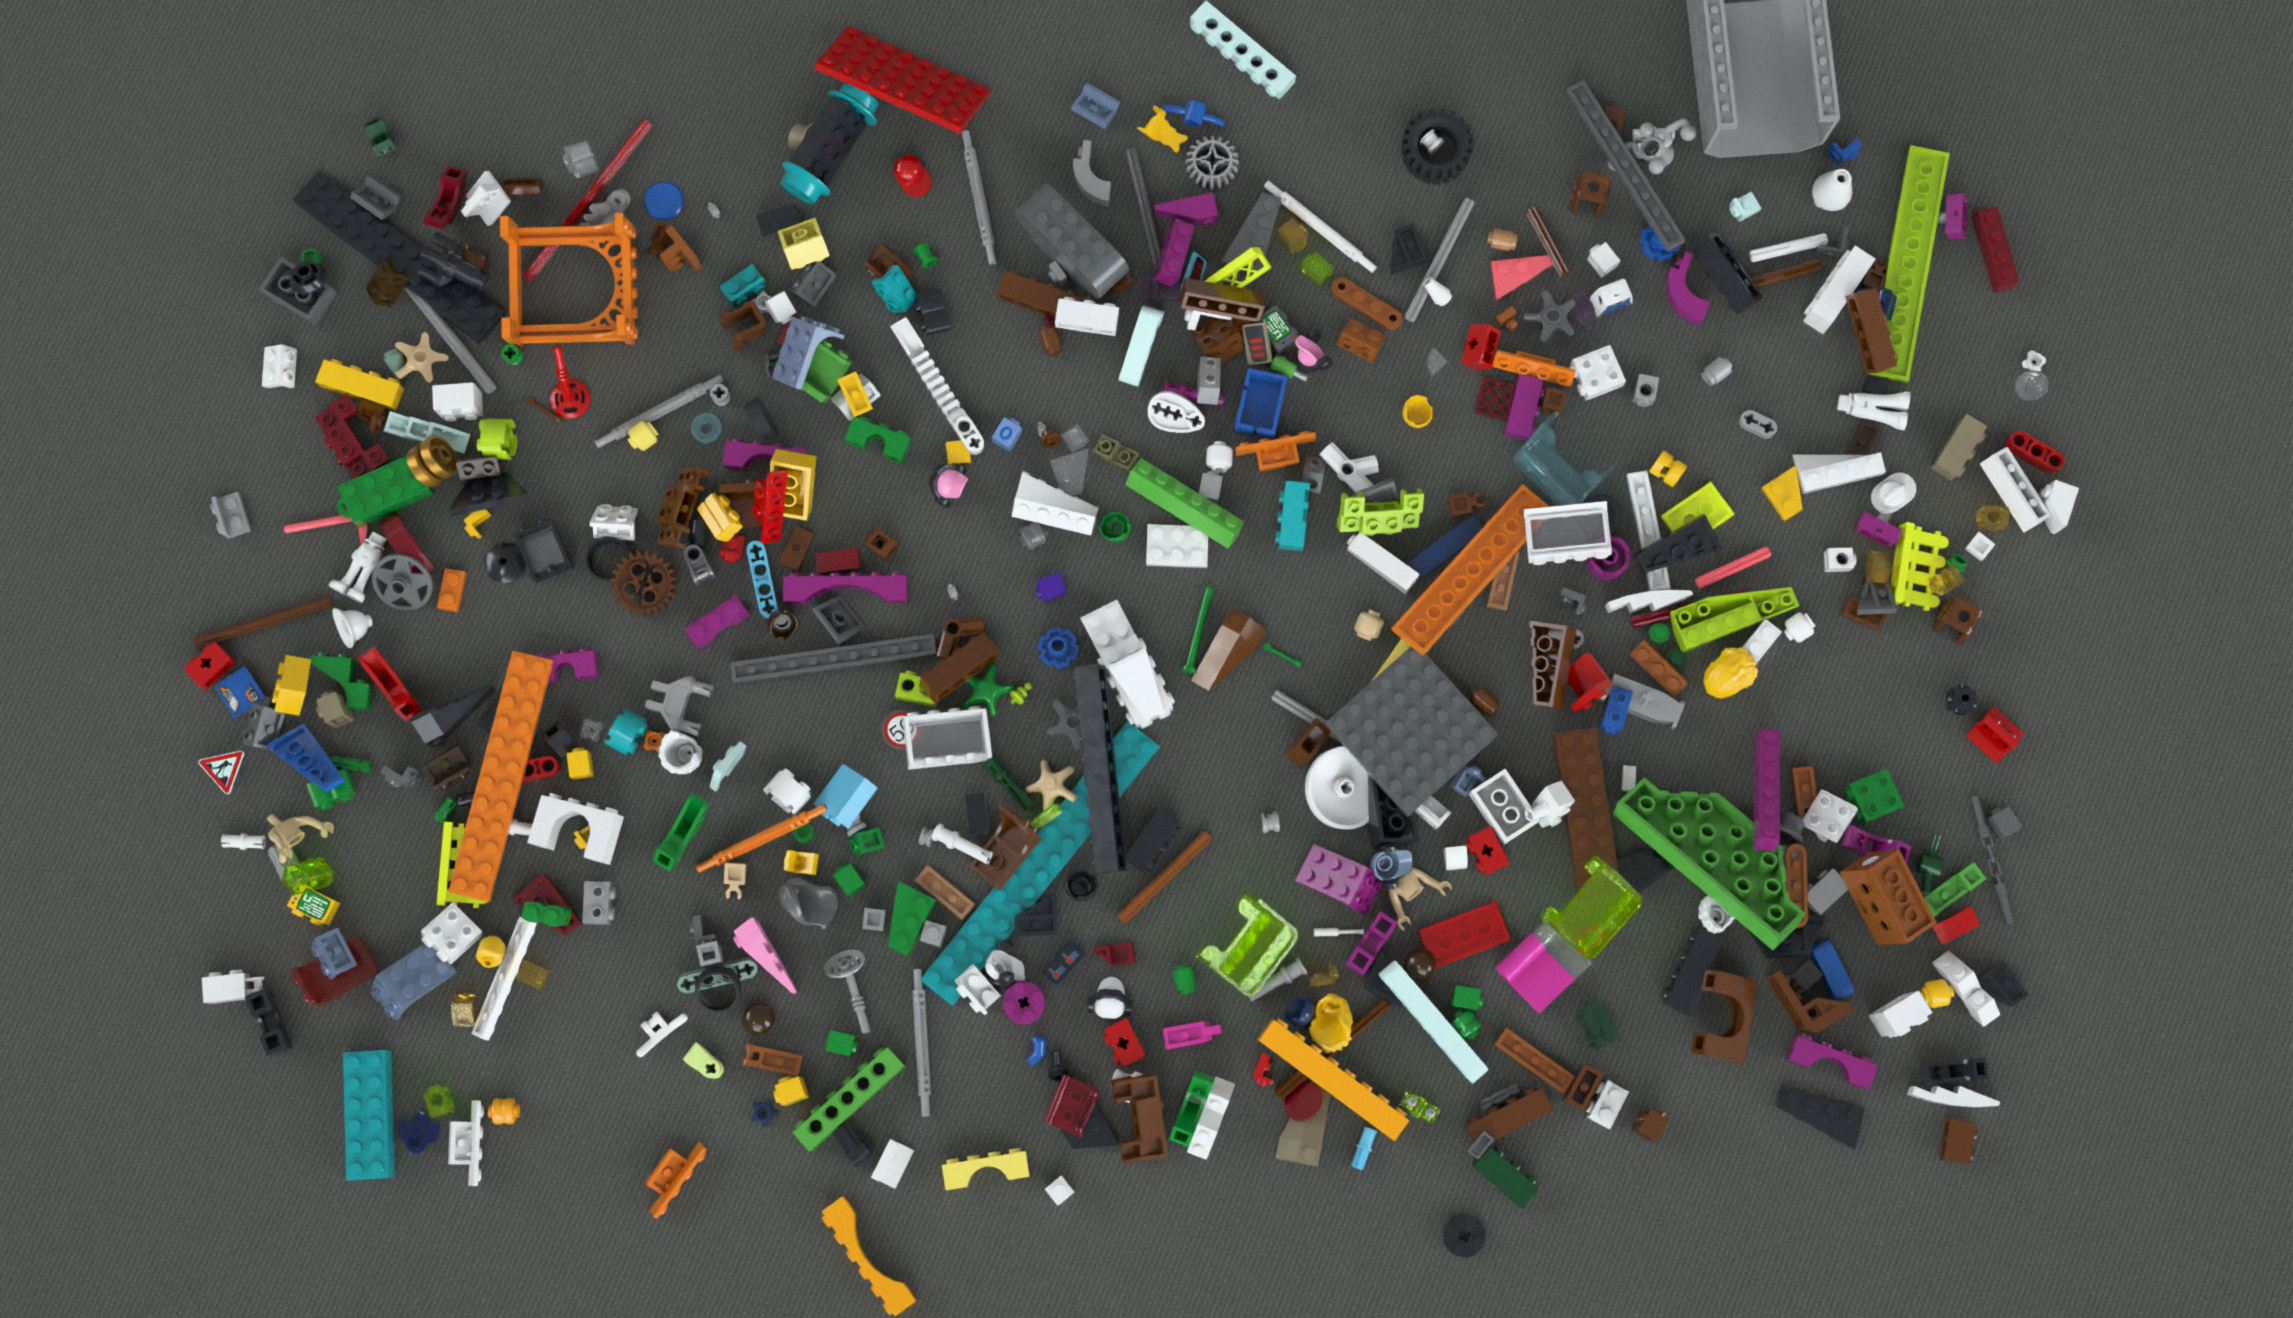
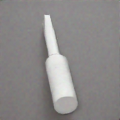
M1314 928V937L1364 934V929Z

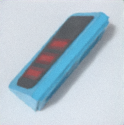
M1193 252L1184 279L1189 278L1200 281L1202 279L1207 263L1196 252Z

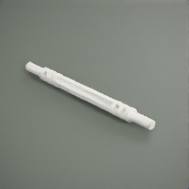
M1270 181L1266 182L1264 188L1274 196L1281 197V203L1354 262L1358 261L1372 273L1377 269L1375 264L1362 255L1363 252L1286 191L1282 192Z

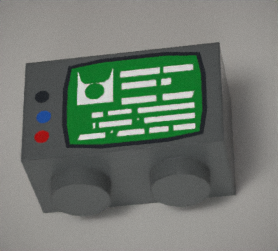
M1275 305L1262 314L1260 322H1267L1270 346L1276 355H1280L1296 344L1295 341L1299 333L1293 325L1290 326L1286 321L1288 318L1282 309L1279 310Z

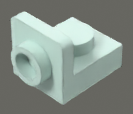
M1752 192L1738 199L1734 198L1729 205L1732 216L1737 217L1739 222L1762 209Z

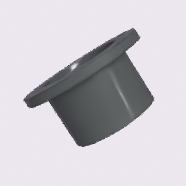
M1780 812L1779 844L1781 846H1789L1790 844H1800L1803 846L1804 839L1801 833L1804 828V822L1801 818L1789 812Z

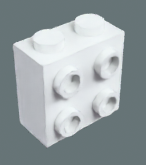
M1610 345L1573 359L1569 367L1576 370L1574 378H1576L1579 384L1577 389L1580 396H1584L1586 401L1623 387L1626 382Z
M453 902L421 930L423 937L421 940L429 948L432 946L437 951L436 955L443 962L447 961L450 965L482 937V931Z

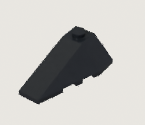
M490 684L465 694L463 700L452 699L447 701L443 708H430L410 718V721L425 744L432 745L433 747L438 746L444 742L443 739L449 737L495 692V689Z
M1368 774V815L1371 849H1378L1384 843H1394L1396 848L1418 843L1417 823L1414 816L1410 814L1407 817Z

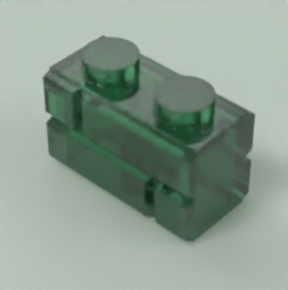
M1602 1000L1577 1010L1576 1020L1579 1026H1584L1587 1034L1584 1037L1589 1047L1593 1046L1594 1049H1597L1619 1039Z

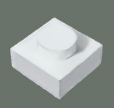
M1978 532L1965 549L1982 561L1995 544Z

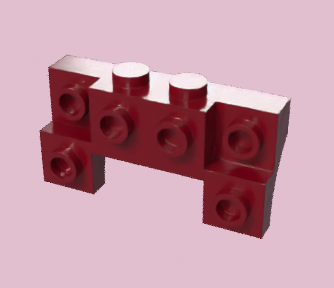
M348 394L329 404L330 408L314 417L326 437L323 439L330 450L334 449L336 461L340 466H346L353 479L378 469L391 461L379 443L365 450L347 420L359 411Z

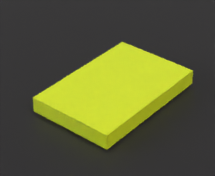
M1709 482L1661 515V518L1672 532L1701 514H1705L1714 530L1735 514L1712 482Z

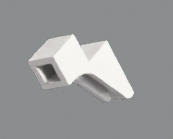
M1949 950L1932 962L1940 975L1949 985H1952L1953 990L1962 999L1970 1015L1983 1027L2000 1015L1994 999L1980 987L1974 971Z
M1215 1077L1187 1150L1188 1153L1207 1160L1235 1086L1234 1083Z

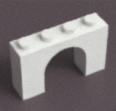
M550 793L549 797L541 795L527 843L554 851L563 823L570 817L583 815L590 826V836L584 858L610 865L624 819L623 816L617 814L618 810L606 807L605 811L600 810L599 805L587 803L586 806L580 805L581 801L572 798L564 801L561 800L562 796Z

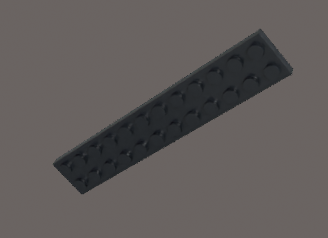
M319 171L293 198L295 204L376 266L380 265L383 258L391 259L397 272L407 274L409 277L404 287L420 297L432 309L478 344L506 316L503 310L473 287L456 278H453V280L439 288L433 285V282L418 276L417 271L422 263L438 271L435 264L420 258L421 252L429 254L385 220L376 217L351 199V194Z

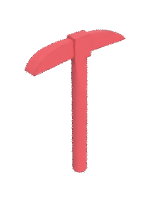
M339 515L285 525L284 531L285 533H292L351 522L352 519ZM368 524L358 528L361 545L367 537Z

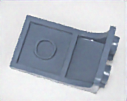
M801 316V319L792 317L772 379L801 390L817 345L827 337L833 336L844 339L845 335L839 333L840 329L828 326L825 323L814 321L804 316Z
M423 944L377 974L371 987L373 998L377 1002H381L387 1016L392 1017L395 1021L401 1017L402 1013L412 1003L457 972L447 961L443 962L436 955L437 951L432 946L429 948Z

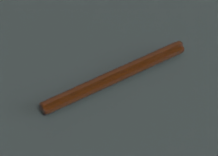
M324 596L194 637L193 645L196 649H200L214 641L219 643L333 606L330 596Z
M1382 999L1351 1026L1350 1036L1352 1039L1348 1043L1390 1009L1391 1006L1387 1000ZM1336 1050L1335 1053H1325L1324 1051H1322L1321 1055L1326 1059H1328L1329 1056L1332 1058L1340 1050ZM1297 1071L1275 1090V1095L1282 1100L1308 1077L1302 1072Z

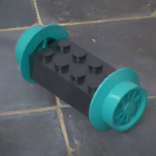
M844 83L839 92L829 91L828 96L830 99L789 162L784 161L782 163L786 173L781 179L780 184L792 195L811 205L815 204L820 195L830 196L831 192L827 185L841 166L866 125L875 126L877 123L873 113L879 106L878 102L869 93L847 83Z

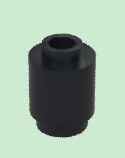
M694 517V520H691L689 523L690 533L688 534V541H690V545L694 544L700 548H705L706 543L709 541L710 529L702 517Z

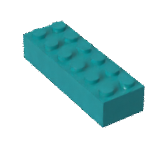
M377 1050L343 1053L346 1181L395 1178L391 1051Z

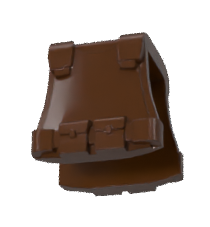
M1581 171L1573 186L1569 210L1575 212L1579 200L1584 199L1597 203L1594 218H1600L1606 206L1611 178L1588 171ZM1596 183L1599 186V190L1597 192L1589 191L1588 184Z
M753 301L744 303L737 310L731 312L726 310L719 315V323L723 330L730 328L749 316L752 317L756 324L733 335L732 346L736 352L743 349L744 344L757 337L760 339L765 335V329H767L766 321Z
M1952 597L1944 604L1940 613H1938L1932 628L1938 631L1947 623L1960 631V634L1955 643L1960 645L1966 638L1970 637L1973 632L1972 629L1977 621L1981 619L1983 612L1960 597ZM1960 611L1968 613L1969 619L1967 622H1961L1958 619Z

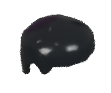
M1086 870L1073 872L1068 876L1065 883L1068 896L1078 902L1088 901L1095 895L1098 887L1096 876L1089 874Z

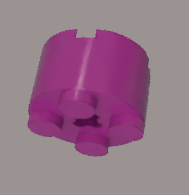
M1605 536L1597 539L1593 544L1605 543ZM1610 536L1612 547L1611 560L1607 561L1605 558L1596 559L1595 557H1588L1586 559L1589 571L1596 578L1603 581L1613 580L1619 577L1628 567L1630 550L1628 545L1618 537Z
M1017 982L1005 992L1003 998L1004 1011L1017 1024L1027 1025L1034 1023L1041 1018L1045 1011V997L1042 991L1033 983ZM1028 998L1029 1007L1020 1008V999Z

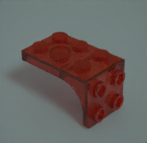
M360 936L346 943L357 965L337 974L331 980L328 975L325 976L323 974L319 959L308 965L291 969L293 972L291 977L297 986L300 985L303 992L301 995L307 1004L310 1003L311 1005L323 1007L380 973Z

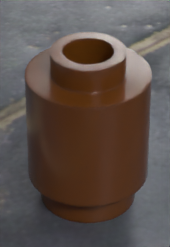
M1048 325L1041 328L1038 336L1044 352L1049 357L1063 352V343L1057 327Z
M1477 687L1469 696L1472 699L1470 703L1484 715L1491 716L1500 706V703L1497 701L1498 699L1484 687L1481 690Z

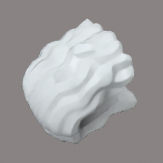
M670 730L662 738V745L659 746L658 756L661 759V765L665 769L680 775L690 774L699 767L700 762H702L703 750L697 745L694 738Z
M1705 896L1700 901L1701 904L1698 908L1699 919L1709 932L1713 934L1721 933L1735 919L1710 896Z

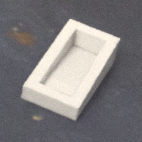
M1623 765L1621 791L1629 792L1635 787L1636 766Z

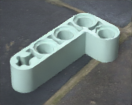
M1147 305L1142 306L1119 381L1139 386L1157 329H1159L1164 311Z

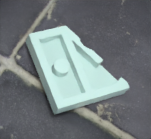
M739 742L735 747L732 745L727 750L726 757L723 760L719 759L713 766L714 773L709 786L712 790L716 792L719 789L721 780L725 775L728 777L741 760L746 749L745 744Z

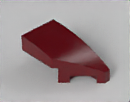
M1133 942L1092 948L1094 953L1113 966L1136 963Z

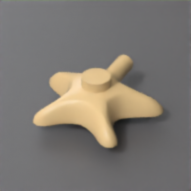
M426 332L422 333L420 343L417 346H411L402 342L395 344V347L405 354L408 360L406 365L395 373L399 379L416 370L430 383L433 380L431 365L435 362L447 361L449 359L446 354L431 350L429 335Z
M1042 760L1040 779L1027 786L1025 792H1040L1042 794L1043 810L1045 813H1050L1052 804L1058 796H1063L1075 802L1078 795L1069 791L1064 786L1067 778L1074 772V767L1068 766L1055 773L1050 770L1048 762Z

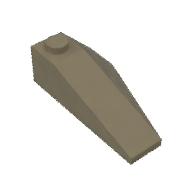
M1311 1080L1310 1083L1317 1085L1322 1092V1105L1319 1111L1308 1120L1295 1121L1291 1118L1289 1119L1279 1137L1276 1159L1318 1167L1330 1093Z

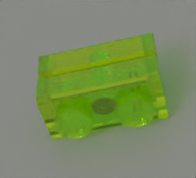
M323 857L309 858L304 862L291 863L284 867L282 883L294 896L330 886L334 870L329 864L327 865V861Z

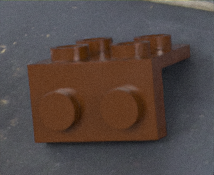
M1210 316L1199 323L1195 330L1190 331L1205 356L1221 358V364L1245 348L1244 339L1231 320Z
M749 479L745 480V483L725 481L724 484H719L720 495H724L730 500L729 506L739 514L742 528L762 527V524L754 517L752 507L755 503L754 489L756 488L757 480Z

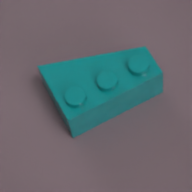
M1286 481L1284 491H1280L1279 503H1283L1282 511H1278L1277 523H1281L1280 531H1276L1275 543H1279L1278 549L1303 551L1310 483Z

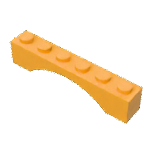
M842 1196L821 1211L824 1214L821 1217L828 1228L833 1227L836 1232L834 1237L840 1245L845 1244L848 1249L846 1254L852 1262L856 1261L861 1267L858 1269L859 1273L865 1280L869 1279L873 1284L870 1287L877 1298L879 1296L882 1297L885 1302L883 1307L889 1315L893 1313L894 1316H897L917 1301L906 1283L884 1275L867 1259L857 1237L856 1212L845 1196Z

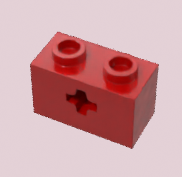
M1489 324L1470 325L1461 363L1473 370L1492 369L1501 331Z
M215 641L206 645L202 650L203 652L198 657L192 658L184 669L196 684L205 690L237 663Z
M1491 826L1467 838L1468 843H1466V847L1471 855H1475L1477 859L1475 864L1480 873L1483 872L1487 876L1509 864ZM1483 847H1485L1486 850H1491V852L1489 853V857L1487 855H1482L1481 852L1484 850Z
M1127 1018L1104 1029L1106 1034L1103 1037L1108 1046H1113L1115 1053L1112 1055L1117 1065L1122 1064L1124 1068L1146 1056ZM1120 1038H1123L1124 1041H1129L1127 1049L1118 1048L1117 1045L1120 1043Z

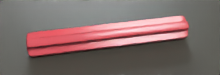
M1763 547L1697 577L1695 583L1701 589L1769 558L1771 552L1768 547Z

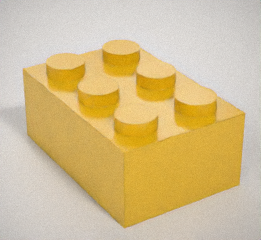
M779 449L775 450L771 459L770 472L785 469L788 471L784 517L807 521L812 509L816 456Z

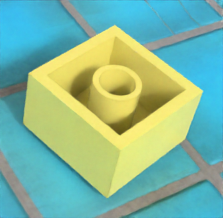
M816 218L778 231L791 270L802 268L814 261H822L825 257L829 256Z

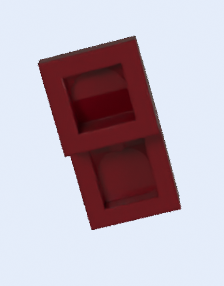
M853 548L817 553V573L823 575L838 571L847 572L861 569L859 549Z

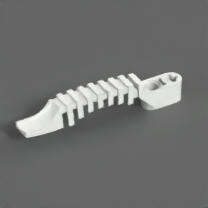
M905 317L890 326L907 356L910 357L912 365L916 367L917 373L921 375L922 381L926 383L927 389L931 391L932 397L936 399L937 405L941 407L942 413L947 416L949 424L952 425L967 451L973 455L980 454L984 448L982 436L963 408L961 409L959 401L954 399L955 395L949 391L950 388L948 384L944 383L943 376L939 375L938 368L934 367V361L930 360L928 351L923 349L924 345L908 319ZM963 422L970 425V429L966 432H962L958 428ZM972 440H974L975 442H978V441H979V443H978V447H979V448L976 449L974 446H973V447H970V446H971V441H972Z

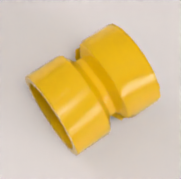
M1664 450L1649 472L1657 478L1663 477V482L1673 488L1687 468V465L1680 460L1674 461L1673 456Z

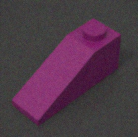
M1213 192L1154 205V213L1157 216L1174 220L1177 218L1186 223L1203 224V226H1210L1218 221V212Z

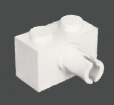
M1559 781L1543 789L1532 803L1531 808L1525 810V816L1531 822L1539 818V824L1542 828L1549 825L1553 827L1562 821L1561 817L1570 811L1569 807L1575 800L1563 782Z

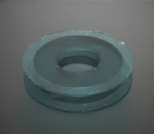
M702 413L693 419L691 432L698 442L709 444L715 442L720 437L722 425L715 415ZM703 424H711L712 430L709 433H702L701 426Z

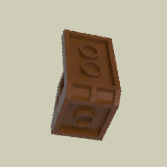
M1778 970L1765 976L1798 1031L1809 1034L1820 1032L1854 1011L1850 1003L1822 998L1807 1000L1801 1004L1802 998L1796 990L1793 991L1790 987L1791 981L1785 972L1782 973Z

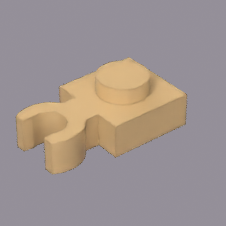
M725 863L724 884H730V888L726 891V898L729 899L731 897V891L737 892V899L742 898L743 892L740 885L746 884L747 863Z

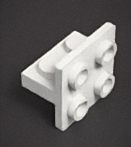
M485 171L466 194L468 200L465 202L466 205L461 212L465 217L479 214L487 226H491L511 200L490 171Z
M609 504L597 506L590 520V526H593V538L611 536L620 540L634 541L636 537L635 518L638 508H632L631 506L612 507Z
M1821 790L1803 818L1804 827L1814 831L1818 839L1825 843L1827 839L1838 843L1858 809L1856 806L1835 795Z

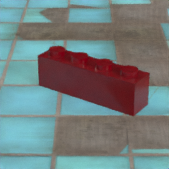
M1998 207L1978 210L1972 217V222L1993 293L2013 289L2020 281Z

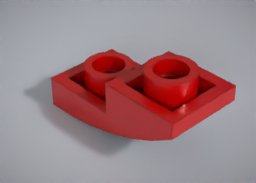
M1970 905L1952 913V916L1938 921L1932 927L1941 944H1944L1981 924Z

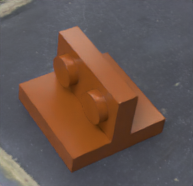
M670 226L665 231L673 245L659 255L665 267L671 273L673 270H679L684 265V262L687 261L695 272L699 271L702 266L697 256L673 226Z

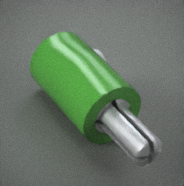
M1276 355L1270 366L1271 369L1284 376H1288L1290 379L1293 376L1303 381L1308 379V375L1297 370L1298 365L1288 361L1283 356Z

